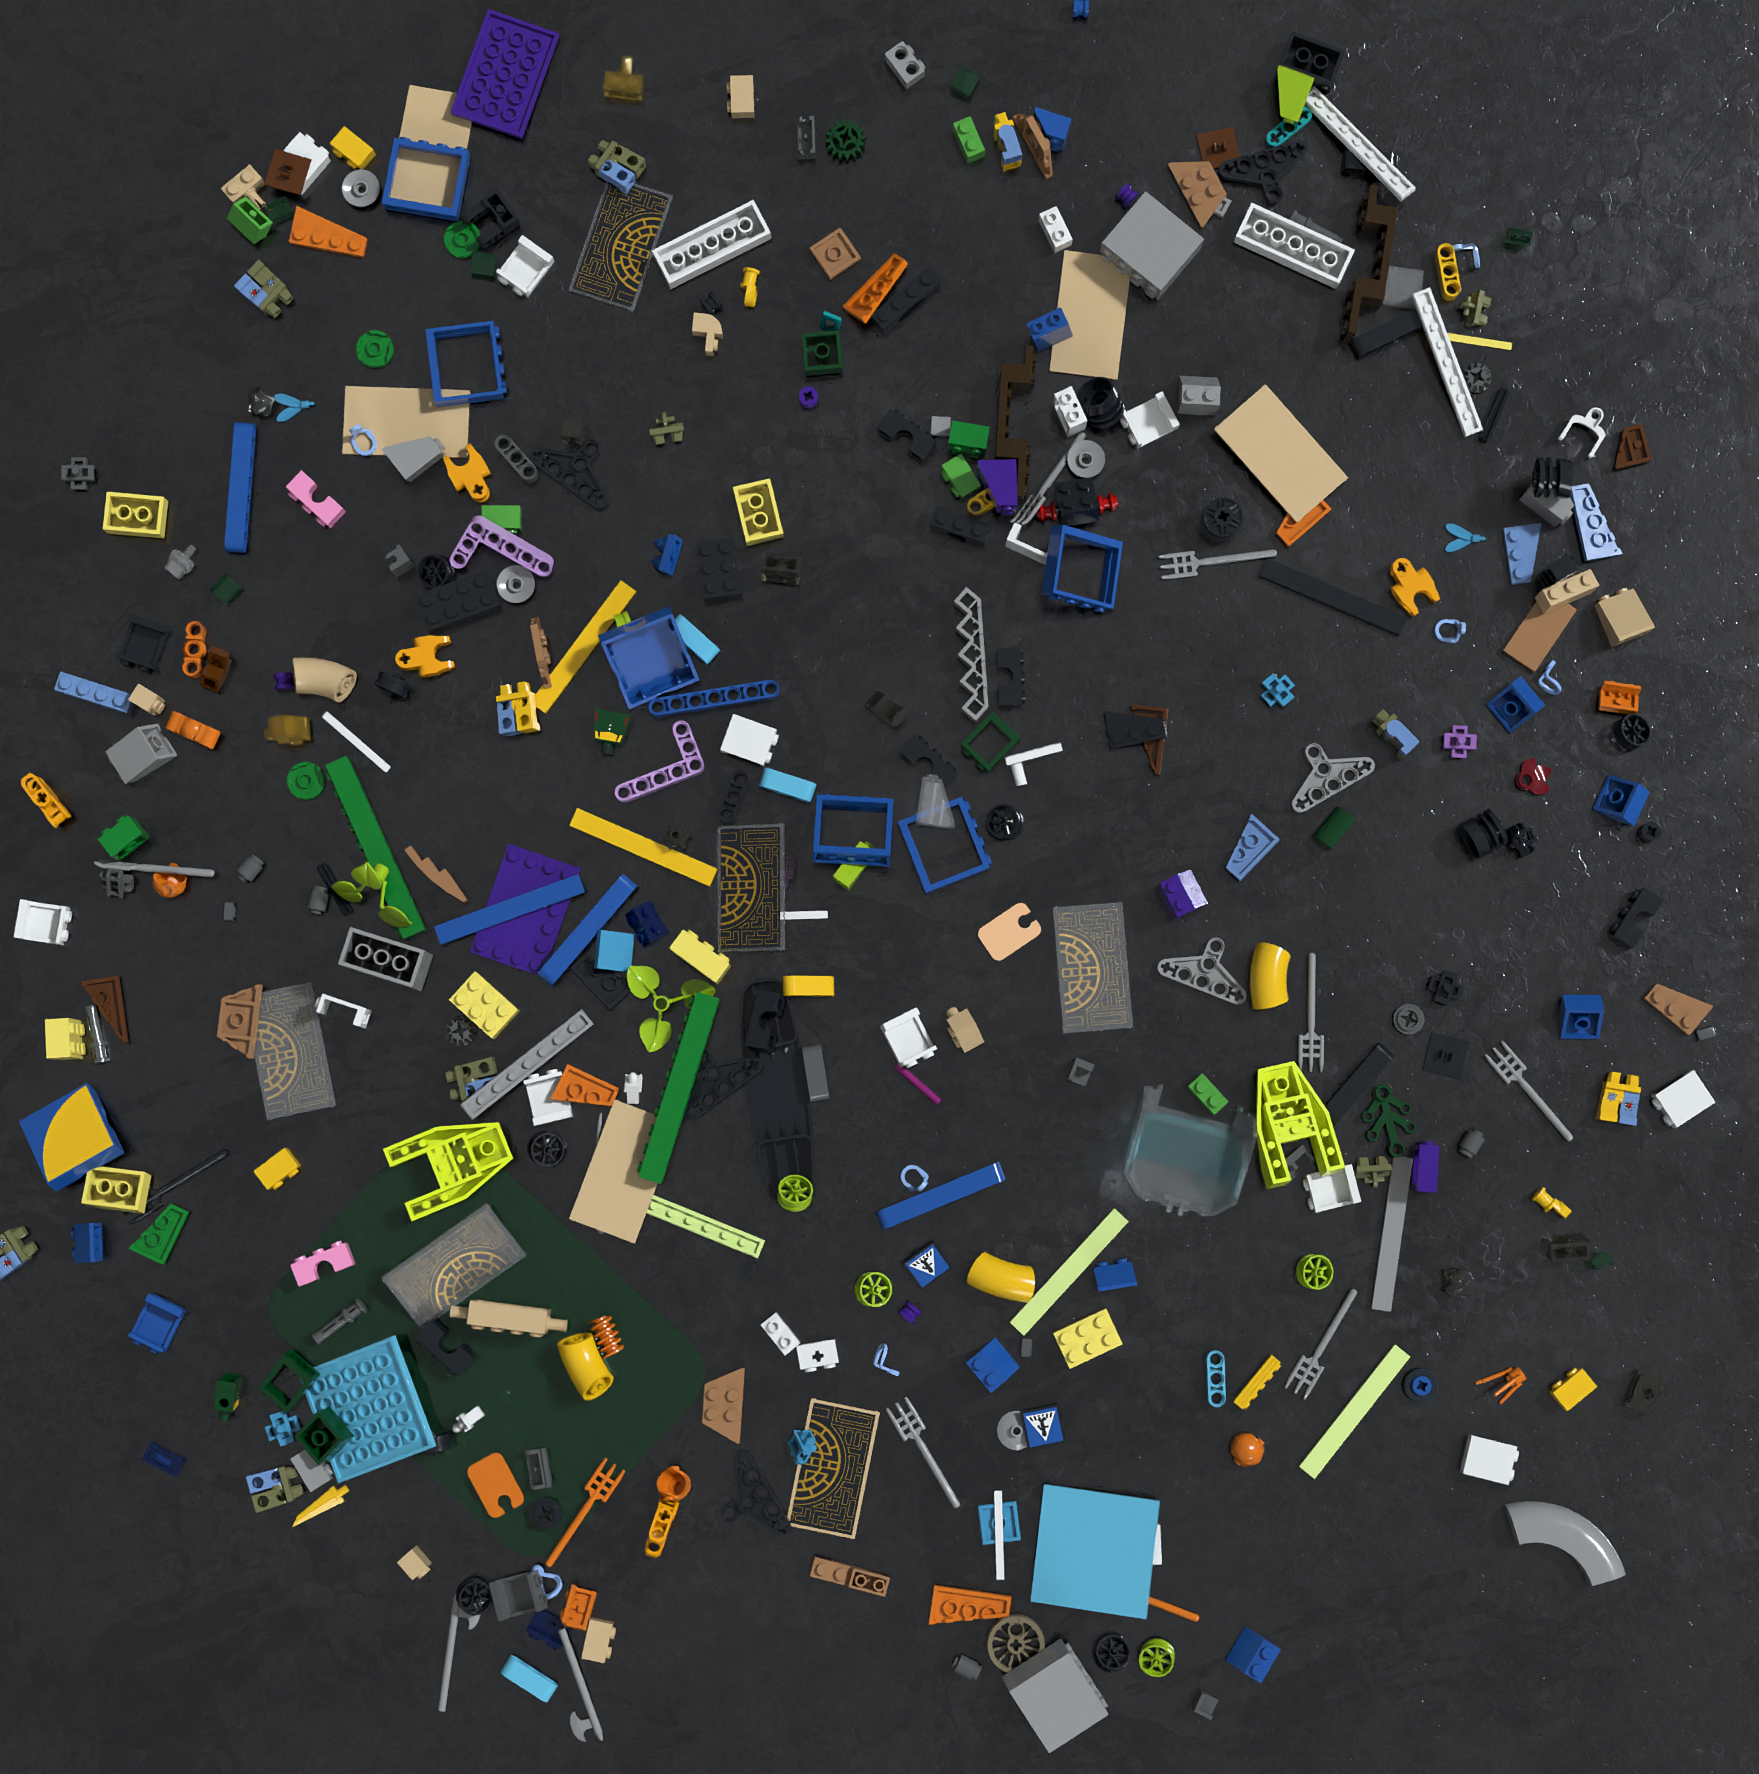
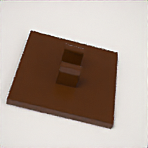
M1233 127L1196 134L1202 162L1209 161L1213 169L1219 168L1224 161L1240 157Z
M275 149L264 185L301 195L312 159Z

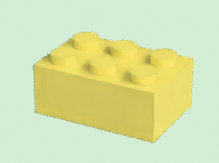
M770 478L733 487L746 545L750 546L784 538Z
M107 492L103 530L108 534L164 539L168 500L161 496Z
M682 930L670 946V950L718 985L731 967L728 963L730 961L729 958L721 952L718 955L714 953V947L706 941L703 943L699 942V937L691 930L687 932Z
M476 971L449 999L492 1039H495L520 1011Z
M71 1018L45 1019L46 1058L59 1061L83 1059V1055L86 1053L85 1043H82V1036L85 1034L84 1024H81L80 1020Z
M109 1167L94 1168L87 1172L81 1203L88 1207L144 1214L151 1175L141 1171Z
M1106 1308L1052 1332L1069 1369L1122 1345V1341Z

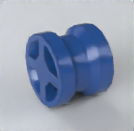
M1074 0L1073 17L1083 15V17L1088 18L1089 0Z

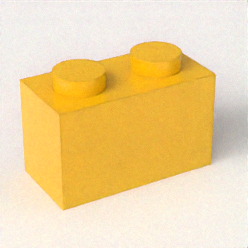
M345 126L330 142L333 149L332 152L338 158L344 157L347 160L346 163L354 170L356 168L363 170L376 155L373 148Z
M283 1148L254 1170V1173L267 1190L272 1188L276 1190L284 1184L282 1181L285 1178H292L298 1174V1169L301 1165L288 1148Z
M1572 1368L1566 1374L1568 1377L1563 1381H1556L1551 1386L1553 1389L1549 1393L1565 1411H1569L1597 1388V1385L1583 1368Z

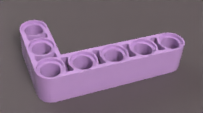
M475 516L471 519L450 556V564L454 568L461 569L466 565L480 541L540 576L549 575L554 565V560L549 554L483 516ZM473 524H479L482 529L474 528ZM490 534H496L499 539H493ZM469 539L473 544L468 545L464 540ZM512 543L515 545V548L511 549L507 544ZM529 553L532 558H526L523 554ZM455 555H461L464 560H458ZM540 563H547L549 567L543 568Z
M677 721L673 725V733L684 760L618 785L615 789V796L620 802L627 803L695 777L704 771V763L688 723ZM685 726L687 731L685 734L679 735L676 732L677 728ZM688 743L694 746L693 751L689 753L683 750V747ZM693 761L700 762L701 766L698 770L690 768V764ZM675 768H681L683 770V773L680 777H674L672 775V772ZM657 775L665 777V781L662 784L655 783L654 780ZM639 782L647 783V788L644 791L637 790ZM620 790H629V795L626 798L619 797Z

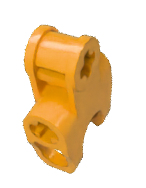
M469 443L465 445L470 456L466 465H454L448 455L443 457V460L457 492L467 488L475 502L483 503L490 496V491L483 478L491 473L482 456ZM479 488L482 491V494L480 495L477 493V489Z
M1399 558L1391 565L1390 574L1397 583L1390 588L1397 602L1412 617L1419 613L1414 603V595L1416 593L1426 594L1433 603L1440 599L1434 581L1425 568L1422 567L1415 571L1410 561L1405 558ZM1398 567H1404L1403 571L1397 570Z
M429 635L413 639L414 648L400 650L395 656V661L400 669L404 671L418 669L419 677L436 676L455 669L454 661L440 662L435 658V652L439 647L451 643L449 636ZM404 656H407L408 659H410L407 661V664H404V662L402 661L404 660Z
M29 773L21 779L23 789L32 801L39 806L53 827L57 828L66 818L69 819L71 817V814L42 778ZM37 782L36 787L33 789V784Z
M663 1497L660 1498L644 1548L646 1555L654 1558L661 1555L680 1502L670 1500L666 1502L663 1500ZM650 1543H655L659 1545L660 1549L654 1552L648 1546Z

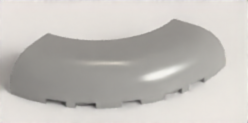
M1520 1501L1504 1504L1513 1537L1517 1544L1535 1542L1561 1548L1577 1562L1585 1575L1587 1583L1591 1586L1609 1582L1626 1575L1623 1564L1608 1538L1593 1523L1568 1508L1547 1502Z

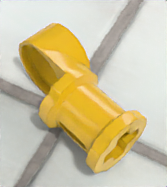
M744 267L743 282L740 283V288L746 290L744 306L754 307L757 298L755 283L760 271Z
M1544 1187L1534 1194L1532 1200L1537 1201L1544 1208V1212H1548L1553 1208L1565 1219L1572 1212L1563 1202L1556 1198L1553 1199L1545 1191Z

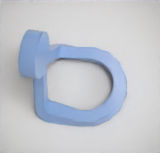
M1474 243L1452 245L1454 251L1473 249L1475 267H1480L1479 253Z
M359 424L353 426L349 431L352 434L350 443L355 451L362 456L373 454L377 448V442L371 430L362 429ZM358 433H366L372 440V448L369 451H361L355 441Z
M1456 619L1441 620L1435 625V636L1442 642L1456 643L1460 635L1465 634L1466 623L1459 622ZM1443 623L1456 624L1458 628L1456 637H1442L1439 633L1440 625Z
M1553 659L1546 666V671L1538 679L1537 684L1547 693L1558 695L1562 690L1561 686L1548 675L1556 663ZM1545 677L1557 687V690L1550 689L1542 682V679Z
M916 1165L906 1166L900 1176L902 1183L912 1193H915L917 1190L919 1192L922 1191L928 1184V1174ZM909 1169H916L924 1178L915 1188L905 1180V1173Z
M881 1343L875 1353L873 1365L886 1370L887 1373L899 1376L900 1372L883 1366L888 1348L886 1344ZM883 1350V1354H882L881 1360H880L879 1365H878L877 1363H878V1360H879V1356H880L881 1351Z
M541 1565L533 1566L531 1571L538 1569L541 1577L553 1578L557 1582L553 1592L546 1594L544 1591L547 1599L555 1597L562 1588L561 1578L556 1574L544 1572Z

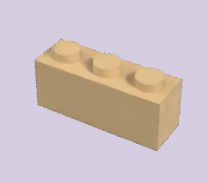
M1589 569L1542 589L1535 599L1543 614L1592 594L1599 587V583L1592 570Z

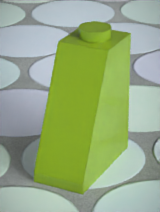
M1279 65L1277 71L1280 116L1284 117L1283 121L1294 124V121L1298 122L1315 77Z
M860 841L856 846L859 848H875L867 841L865 843ZM842 864L833 875V880L849 891L867 865Z

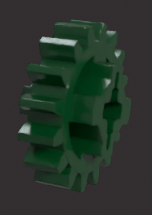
M842 119L841 124L835 121V127L829 126L830 132H826L828 139H825V144L829 145L827 151H832V157L839 155L840 161L842 157L849 161V156L856 159L855 153L862 154L860 148H865V143L862 141L866 140V136L862 135L864 133L863 128L858 130L859 123L852 125L851 119L848 123L845 122V119ZM848 134V140L846 141V143H844L843 146L842 140H844ZM834 143L838 144L839 149L835 147Z

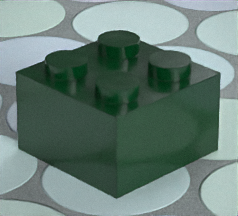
M839 330L801 333L805 376L843 373Z
M327 1407L317 1411L294 1437L317 1465L320 1466L331 1461L354 1435L332 1408Z

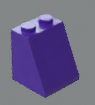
M1016 459L978 460L977 474L996 512L1001 513L1003 516L1013 515L1018 505Z
M1191 870L1179 873L1159 883L1157 886L1173 921L1208 904Z

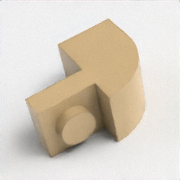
M694 313L692 334L693 336L706 337L705 354L706 356H713L714 351L718 350V339L715 338L723 339L721 324L712 315Z

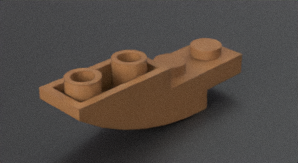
M813 1556L808 1574L814 1578L884 1597L890 1577L816 1556Z

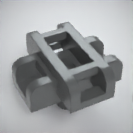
M71 457V465H61V480L71 482V490H87L88 482L95 481V466L88 465L86 457Z
M108 868L107 871L101 870L100 887L107 889L108 897L114 895L123 899L125 892L133 890V875L124 874L123 870Z

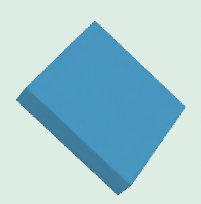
M598 930L594 968L627 972L632 964L634 934Z
M1016 1501L1002 1502L1003 1542L1019 1541L1021 1536ZM994 1503L977 1505L982 1545L995 1544Z

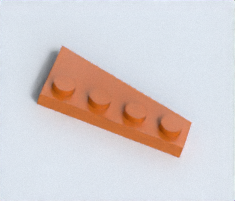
M296 206L289 239L290 244L364 258L368 241L366 237Z
M894 253L842 306L843 309L866 324L908 265L905 259Z
M934 1585L929 1625L1008 1616L1012 1596Z

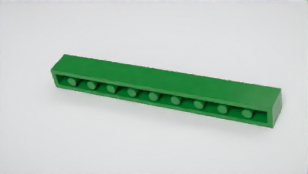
M344 756L325 765L327 771H325L326 777L329 782L333 781L335 788L332 790L336 798H340L343 804L340 808L344 816L348 815L350 819L348 826L352 834L356 833L358 837L356 844L359 850H363L366 855L363 858L364 862H369L372 868L376 864H382L389 869L385 879L387 884L385 886L384 903L387 902L388 906L399 909L407 916L410 922H413L408 927H395L398 937H402L406 941L426 932L425 926L349 757Z
M696 992V996L692 995L689 1006L692 1008L690 1014L686 1013L683 1022L686 1027L684 1032H680L677 1042L680 1043L678 1051H674L672 1057L674 1065L672 1069L668 1070L666 1080L669 1081L667 1087L662 1089L660 1098L663 1100L661 1106H657L654 1117H657L655 1125L651 1124L648 1133L651 1138L649 1143H645L642 1154H645L643 1162H639L637 1168L638 1177L659 1184L663 1183L720 1002L719 998Z

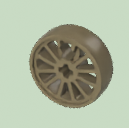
M1009 1614L1008 1616L1001 1617L991 1626L986 1639V1648L992 1663L1001 1671L1008 1673L1016 1668L1011 1667L1014 1654H1017L1019 1665H1021V1652L1028 1659L1031 1658L1024 1651V1648L1037 1651L1036 1654L1045 1649V1638L1041 1628L1033 1619L1022 1614ZM1006 1623H1008L1007 1632L1001 1627ZM1023 1623L1030 1625L1025 1632ZM1014 1624L1020 1625L1021 1632L1018 1634L1011 1633V1626ZM1000 1629L1008 1639L994 1635ZM1031 1630L1036 1631L1037 1636L1023 1639ZM1015 1639L1018 1640V1643H1021V1645L1017 1646V1649L1010 1645L1014 1643ZM993 1640L1006 1643L1005 1645L992 1647ZM1039 1641L1038 1648L1025 1645L1027 1642ZM1007 1648L999 1658L995 1656V1651ZM1011 1652L1008 1665L1003 1664L1001 1660Z

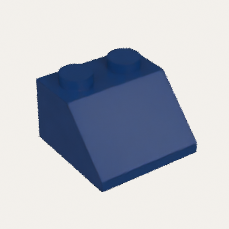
M1035 107L1033 117L1035 121L1037 120L1040 123L1043 136L1048 138L1050 150L1062 151L1069 133L1071 118Z
M1521 676L1486 704L1509 733H1512L1545 706Z
M1608 775L1593 810L1618 822L1635 826L1650 791L1637 782Z
M1562 995L1560 1005V1039H1599L1604 1015L1601 995Z
M102 1223L74 1224L71 1236L75 1240V1247L72 1248V1257L75 1259V1263L103 1261Z
M1127 1258L1115 1260L1116 1264L1108 1265V1261L1096 1263L1097 1267L1092 1268L1096 1291L1136 1286L1137 1281L1132 1262H1127Z
M996 1337L966 1361L967 1365L990 1393L1020 1368Z
M1244 1626L1225 1661L1259 1683H1262L1281 1649Z

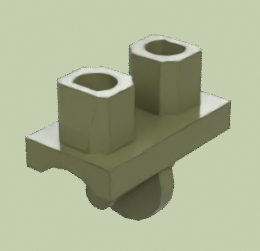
M1478 290L1476 293L1472 292L1470 296L1466 297L1465 302L1459 303V308L1464 310L1463 315L1466 316L1464 326L1472 327L1487 324L1488 317L1482 314L1481 310L1482 308H1489L1491 298L1484 295L1485 291Z
M662 412L663 418L655 419L656 424L664 423V425L649 427L650 435H652L655 444L665 443L664 433L671 432L672 442L682 441L683 422L668 424L669 422H675L674 416L667 417L666 412Z
M1386 1156L1376 1157V1165L1369 1166L1367 1157L1358 1158L1355 1179L1364 1178L1365 1183H1372V1187L1377 1188L1378 1182H1384V1177L1390 1176L1392 1165L1388 1164Z

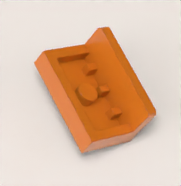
M1603 681L1599 690L1598 710L1622 714L1638 713L1641 686Z
M572 1584L571 1589H568L566 1593V1607L562 1608L560 1614L563 1626L586 1632L597 1593L577 1588L576 1585Z

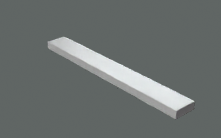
M1313 86L1310 89L1305 106L1400 201L1415 191V186Z
M1430 287L1412 294L1413 302L1464 437L1483 430Z

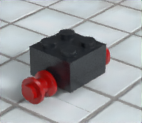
M1092 477L1054 483L1057 506L1055 507L1054 502H1051L1050 506L1047 507L1041 505L1036 512L1037 520L1041 519V523H1044L1046 518H1052L1053 521H1056V514H1059L1061 525L1066 526L1099 521V513H1103L1104 509L1110 508L1112 512L1115 511V507H1118L1117 496H1113L1111 492L1108 494V497L1102 498L1098 494L1096 498Z

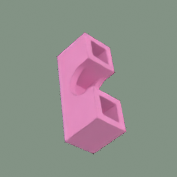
M301 470L286 486L290 491L288 495L295 502L299 499L303 503L301 507L308 514L313 512L317 516L315 520L323 527L327 525L331 528L346 511L330 496L323 502H313L312 494L318 486Z
M341 1241L330 1245L331 1249L324 1251L321 1248L313 1251V1256L306 1258L304 1255L294 1259L295 1263L290 1266L298 1286L300 1287L320 1279L317 1267L324 1260L332 1264L335 1272L355 1265L356 1263L348 1243L342 1244Z

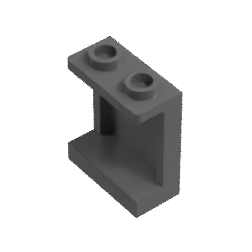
M538 1569L497 1579L489 1583L498 1622L510 1617L535 1611L539 1612L548 1608L547 1596L544 1594L543 1581Z

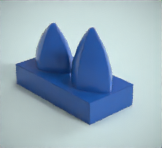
M668 534V537H662L653 542L663 552V555L657 556L651 562L660 572L673 576L683 540L676 535Z

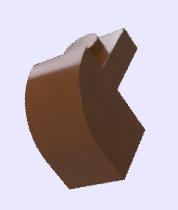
M214 646L210 648L208 663L201 673L200 686L218 693L230 670L232 660L229 659V652Z

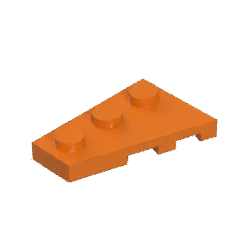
M1322 500L1297 523L1287 513L1276 534L1287 547H1290L1332 509Z
M567 1064L551 1099L612 1106L620 1088Z

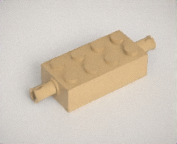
M475 1299L470 1300L469 1307L451 1305L450 1317L467 1319V1324H470L472 1329L483 1330L485 1327H491L490 1331L495 1332L509 1329L511 1334L521 1335L524 1332H530L529 1336L541 1337L543 1334L548 1333L549 1330L567 1331L568 1320L551 1318V1309Z

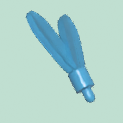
M276 394L274 396L278 403L288 406L278 415V422H285L302 409L310 408V406L315 404L314 402H309V400L300 401L286 394Z
M1447 524L1446 530L1459 539L1449 543L1445 551L1455 552L1466 547L1471 542H1480V540H1485L1486 538L1480 537V535H1472L1458 525Z

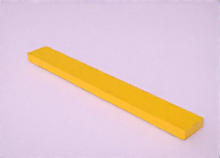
M620 580L550 674L552 687L544 689L542 685L535 694V703L538 709L545 714L549 711L600 642L598 635L610 629L615 622L613 615L621 614L636 594L634 589Z
M579 808L576 809L570 826L709 887L718 870Z

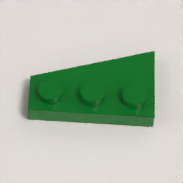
M170 1204L128 1249L165 1265L189 1211Z

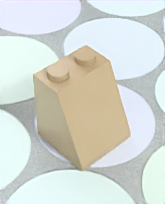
M1623 588L1616 592L1617 595L1612 597L1609 594L1599 598V602L1594 605L1611 647L1645 635L1655 628L1634 588L1631 590Z

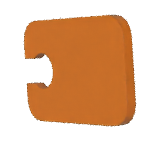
M492 1453L468 1468V1476L491 1517L497 1518L505 1514L504 1509L498 1504V1499L502 1495L510 1497L513 1508L523 1503L524 1495L500 1453Z

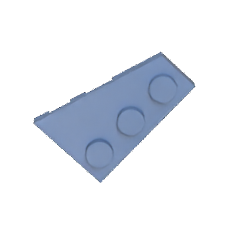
M1541 523L1502 529L1511 585L1531 582Z
M1251 814L1226 869L1236 879L1241 881L1280 839Z

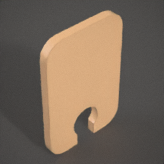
M1018 903L980 928L978 937L994 960H1003L1040 934L1041 927L1037 920L1033 921L1028 928L1019 926V917L1031 912L1025 904Z

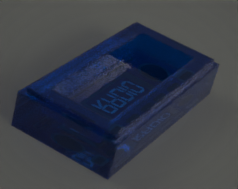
M150 1442L142 1458L143 1461L174 1477L178 1476L186 1461L185 1458L154 1442Z

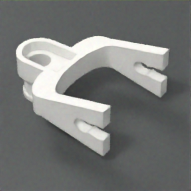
M1592 408L1585 417L1580 415L1572 416L1558 437V440H1563L1573 423H1579L1588 427L1598 437L1597 442L1587 456L1592 458L1605 437L1604 430L1598 426L1603 419V411L1600 408ZM1592 413H1597V419L1592 418Z

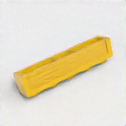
M1270 1354L1233 1402L1242 1410L1244 1408L1247 1409L1250 1405V1400H1254L1257 1397L1259 1389L1262 1390L1265 1387L1264 1383L1273 1377L1272 1373L1278 1371L1281 1367V1362Z

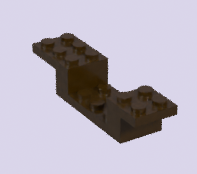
M1370 185L1368 191L1365 190L1364 196H1362L1360 207L1364 208L1361 214H1359L1358 225L1361 226L1360 232L1381 235L1378 238L1377 247H1380L1375 258V265L1377 267L1372 279L1356 277L1355 281L1351 282L1350 287H1348L1347 298L1350 300H1348L1344 310V317H1347V319H1345L1341 330V335H1344V342H1350L1356 334L1360 307L1379 309L1385 297L1398 208L1376 204L1378 186Z
M1027 345L1024 353V364L1002 363L995 449V460L1016 459L1017 503L1020 504L1023 503V499L1027 498L1028 483H1025V480H1028L1030 464H1026V461H1029L1031 446L1027 445L1028 440L1008 438L1009 425H1006V422H1009L1010 407L1007 404H1010L1011 391L1030 392V387H1034L1036 371H1032V368H1035L1037 352H1033L1034 346Z

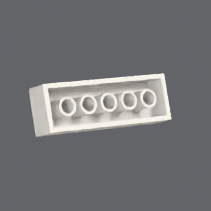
M752 200L652 250V253L669 288L672 289L770 240L771 232L757 205Z
M1251 203L1234 240V243L1334 289H1337L1355 251L1346 245L1254 203Z

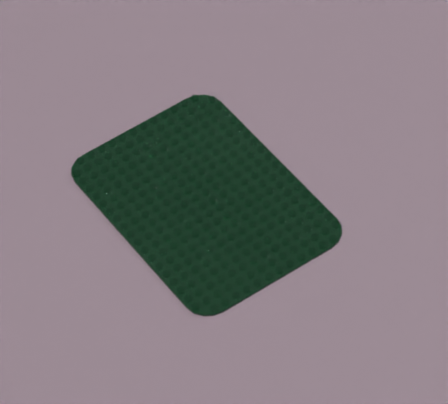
M435 1125V1126L423 1128L421 1131H419V1132H418L417 1134H415V1135H418V1134H420V1133H423V1132H425V1131H428V1130H430V1129H432V1128L439 1127V1126H444V1125ZM426 1153L395 1167H390L389 1163H387L303 1254L306 1258L313 1256V1251L321 1248L326 1251L331 1249V1244L341 1241L342 1244L348 1243L356 1264L335 1272L332 1264L324 1260L317 1267L320 1279L300 1287L291 1268L279 1280L271 1293L269 1312L272 1324L279 1334L314 1367L395 1335L430 1430H434V1434L437 1433L438 1435L450 1433V1440L453 1448L438 1453L439 1457L435 1458L434 1454L431 1455V1453L418 1455L417 1453L411 1457L510 1549L520 1555L530 1557L551 1554L584 1503L589 1499V1490H585L584 1487L604 1458H607V1461L601 1473L606 1475L613 1464H616L609 1478L615 1481L621 1471L625 1470L620 1480L621 1482L697 1398L704 1386L706 1373L703 1357L690 1340L503 1168L467 1199L419 1220L411 1221L405 1203L440 1189L428 1155ZM487 1208L521 1254L421 1323L386 1278L480 1211ZM359 1298L366 1306L368 1312L362 1313L354 1319L355 1322L347 1323L321 1342V1344H317L312 1334L340 1315L343 1308H348L355 1302V1299ZM474 1299L551 1309V1318L568 1320L567 1331L549 1330L548 1333L543 1334L541 1337L529 1336L530 1332H524L521 1335L511 1334L509 1329H504L502 1332L490 1331L491 1327H485L483 1330L472 1329L471 1325L467 1324V1319L450 1317L451 1305L469 1307L470 1300ZM605 1315L612 1316L609 1323H615V1326L611 1330H618L614 1337L621 1338V1341L617 1343L618 1345H624L620 1352L603 1359L614 1379L611 1386L602 1395L592 1400H584L566 1371L557 1343L568 1336L578 1333H592L594 1336L597 1331H591V1328L595 1324H588V1322ZM432 1318H435L448 1330L442 1338V1344L447 1350L454 1351L463 1343L477 1355L460 1376L451 1374L442 1361H436L432 1357V1352L421 1348L417 1343L418 1340L415 1337ZM594 1338L595 1343L601 1340L600 1338ZM603 1345L597 1346L599 1353L604 1347ZM600 1353L601 1357L603 1358L606 1353ZM477 1406L481 1408L485 1415L473 1423V1428L467 1432L462 1429L458 1433L452 1430L453 1425L459 1422L456 1420V1417L462 1413L467 1414ZM547 1447L553 1486L531 1490L525 1450ZM492 1453H500L504 1457L524 1495L523 1503L516 1508L512 1507L509 1496H500L498 1504L504 1509L505 1514L497 1518H493L488 1514L467 1473L468 1468L472 1464ZM597 1476L596 1480L599 1482H601L603 1479L600 1476ZM609 1482L605 1483V1486L608 1488L612 1485ZM594 1483L591 1485V1487L595 1490L598 1487ZM601 1489L599 1493L605 1495L606 1491ZM543 1498L555 1500L562 1510L559 1524L548 1530L538 1528L531 1519L533 1505ZM597 1499L594 1501L591 1509L586 1514L578 1528L603 1502L602 1499ZM543 1507V1513L539 1518L547 1517L550 1520V1514L554 1510H546Z

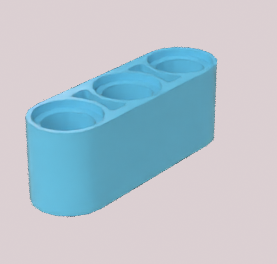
M679 614L675 621L685 646L708 665L719 653L720 649L685 617Z
M764 767L758 786L811 803L817 784Z
M1210 1350L1205 1357L1206 1398L1210 1405L1221 1407L1226 1400L1225 1359L1220 1351ZM1214 1353H1217L1220 1357V1361L1217 1364L1210 1362V1357ZM1214 1373L1220 1375V1381L1216 1384H1213L1210 1379ZM1214 1393H1219L1221 1395L1220 1402L1213 1403L1211 1396Z
M513 1655L509 1656L500 1671L503 1676L546 1703L558 1687V1684Z

